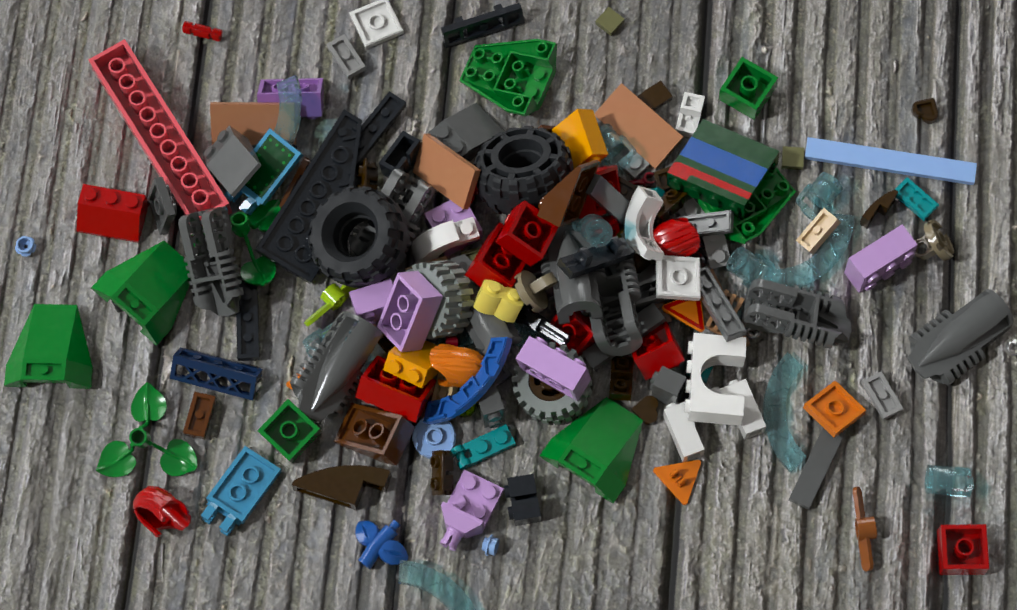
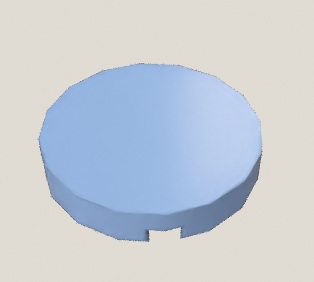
M424 418L421 419L415 426L412 435L414 447L420 455L431 459L432 451H451L454 448L456 433L454 426L449 421L426 424L423 422Z

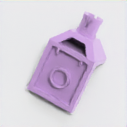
M464 470L448 502H442L441 504L446 533L443 539H441L440 544L445 548L449 546V550L456 551L461 538L467 539L482 534L504 492V488Z

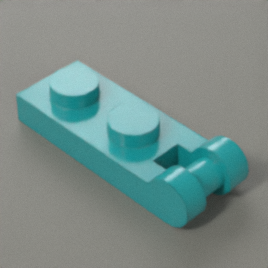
M505 424L467 443L455 446L451 449V453L457 458L459 469L464 470L516 446V443ZM470 451L472 457L466 458L464 453Z

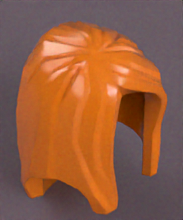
M450 344L436 345L431 349L429 356L432 368L439 371L446 378V380L438 379V384L443 387L460 388L472 375L475 377L482 367L481 362L484 358L478 351Z

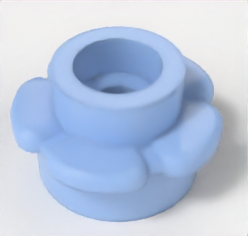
M28 236L20 237L16 241V252L23 257L30 256L36 250L34 239Z
M491 534L489 538H484L482 551H485L486 556H495L499 547V538H495Z

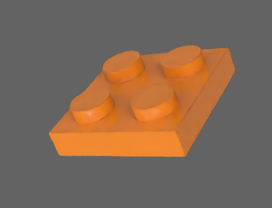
M833 381L807 401L803 407L834 438L861 418L866 412V409L836 381Z

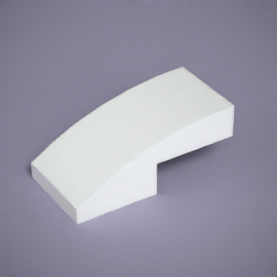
M684 92L675 128L682 136L691 138L697 129L705 96Z

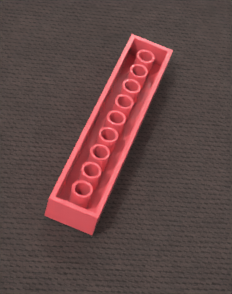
M124 39L88 59L92 70L160 177H163L165 184H168L170 194L183 215L220 206H227L228 215L231 214L232 210L228 200L126 40Z

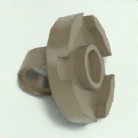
M932 219L924 224L925 235L915 241L918 245L914 256L921 260L929 259L936 254L943 261L953 257V245L947 233L943 235L939 230L942 226L936 220ZM926 244L927 250L925 253L919 254V247Z
M524 270L514 277V279L518 280L515 288L525 305L531 304L534 307L532 311L536 313L548 307V297L545 291L558 283L553 272L537 279L534 274Z

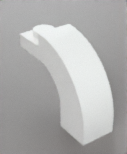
M638 186L626 212L625 240L643 258L661 261L664 252L653 237V224L664 201L655 190Z
M474 217L457 222L451 220L419 235L411 245L416 264L437 259L440 254L450 248L480 239Z

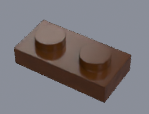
M194 391L183 430L184 435L205 440L216 403V396Z

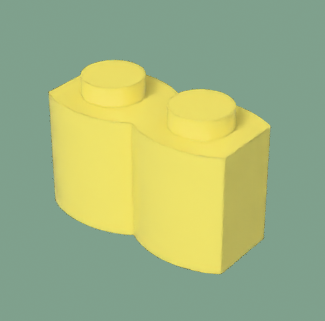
M484 280L476 295L473 308L483 314L494 315L502 321L514 323L523 307V301L516 289L504 287L493 280Z

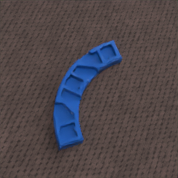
M509 337L491 338L487 352L481 362L482 367L475 377L472 375L460 388V391L453 396L449 395L442 399L428 401L423 422L426 424L445 422L472 407L488 391L499 375L510 351L512 339Z

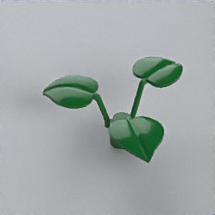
M279 199L269 201L266 205L261 204L251 215L237 212L230 218L232 231L238 237H244L252 260L245 263L240 270L241 278L250 285L264 286L275 278V263L264 256L255 259L248 239V233L250 232V227L252 229L258 228L261 232L268 230L281 209L279 207Z
M145 383L138 390L131 404V414L134 420L146 422L139 426V428L131 431L129 435L131 442L130 450L128 445L122 441H112L107 444L101 453L96 467L98 473L108 477H123L130 474L137 464L136 458L132 455L135 446L145 448L148 445L164 452L160 459V465L162 470L168 475L182 476L197 469V456L190 444L180 439H173L168 443L167 449L153 443L150 434L144 430L150 424V420H160L167 410L166 399L150 383Z

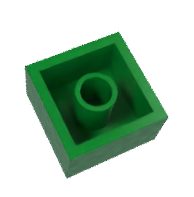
M741 57L720 88L718 100L755 120L776 89L778 77Z
M289 399L257 430L290 463H293L322 433L321 429Z

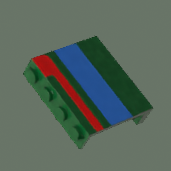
M703 119L667 172V186L677 191L686 192L692 198L700 199L713 207H718L725 211L732 210L734 215L744 218L746 204L768 170L770 168L775 170L777 167L779 151Z

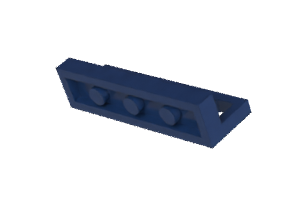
M180 347L173 355L170 379L253 401L257 382L262 377L263 369ZM178 365L185 366L189 374L186 376L177 374ZM204 371L210 379L203 381L196 373ZM221 376L227 377L231 384L227 387L222 386L217 378ZM241 382L250 383V393L242 391L238 384Z

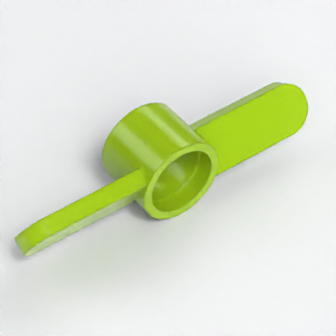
M336 283L328 286L320 296L326 304L305 320L304 324L306 327L314 323L329 309L333 311L338 309L350 296L349 292L358 288L345 285L339 287Z

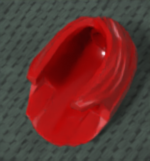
M687 218L671 219L653 229V237L664 252V255L688 257L696 253L700 248L699 234Z
M148 486L140 491L133 501V509L138 520L156 537H161L162 535L158 530L178 529L183 531L191 522V515L186 505L161 487Z

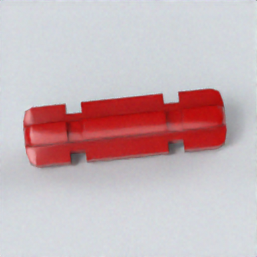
M185 21L182 26L183 33L190 35L193 33L194 36L206 39L212 38L214 41H221L223 36L221 29H211L212 27L197 23L193 25V22Z

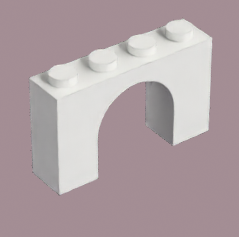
M694 333L692 341H688L687 354H691V360H687L686 373H690V380L686 379L685 393H689V399H685L684 412L688 413V421L741 426L744 414V396L719 394L711 391L703 383L701 374L705 369L715 365L743 367L746 358L747 337H740L726 342L723 335Z
M735 379L723 388L714 387L710 389L719 394L744 396V414L741 426H738L744 440L765 433L766 424L746 379L741 381ZM678 402L676 404L671 403L664 409L663 417L682 462L703 456L705 449L696 430L695 422L688 421V413L684 412L685 402L680 404Z

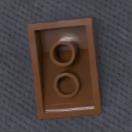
M594 160L579 165L540 200L537 216L558 227L577 221L587 198L585 192L597 172L600 161Z
M351 403L333 442L377 461L397 466L415 426L402 415Z

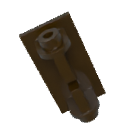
M365 158L356 168V177L358 178V185L356 187L366 186L378 190V185L370 184V182H378V167L375 162L367 164V158Z
M674 189L667 191L661 197L664 203L658 211L653 225L657 227L661 223L666 222L670 218L669 215H674L679 209L684 207V198L688 194Z
M432 451L430 459L432 467V478L430 481L432 495H451V491L454 490L453 475H446V471H453L454 455H451V451Z

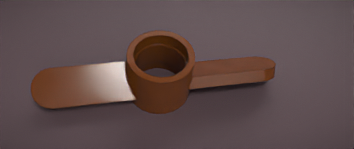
M854 487L855 531L859 544L862 569L867 572L872 571L874 566L870 539L877 538L876 522L874 517H865L862 491L860 487Z

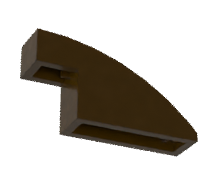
M343 465L321 469L294 480L292 487L296 492L357 510L365 486L386 492L392 475L390 470L378 467Z

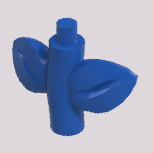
M393 520L389 526L385 525L379 530L378 526L373 522L359 521L356 525L355 535L357 541L366 546V549L358 561L368 569L373 567L378 557L388 565H398L408 560L406 549L400 542L393 540L398 535L396 530L400 527V524Z

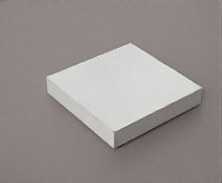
M378 0L349 12L365 49L404 34L389 0Z
M664 255L661 261L656 260V298L699 301L701 299L700 258Z

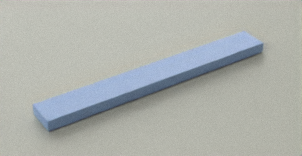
M811 137L807 138L804 157L806 160L974 185L977 163Z

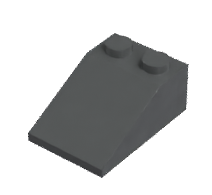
M474 103L444 119L430 130L428 134H431L464 159L470 161L477 156L481 146L487 140L490 141L492 136L504 131L477 103Z
M230 125L226 130L219 133L215 143L205 150L203 156L206 166L233 197L236 196L261 167V163L249 139Z

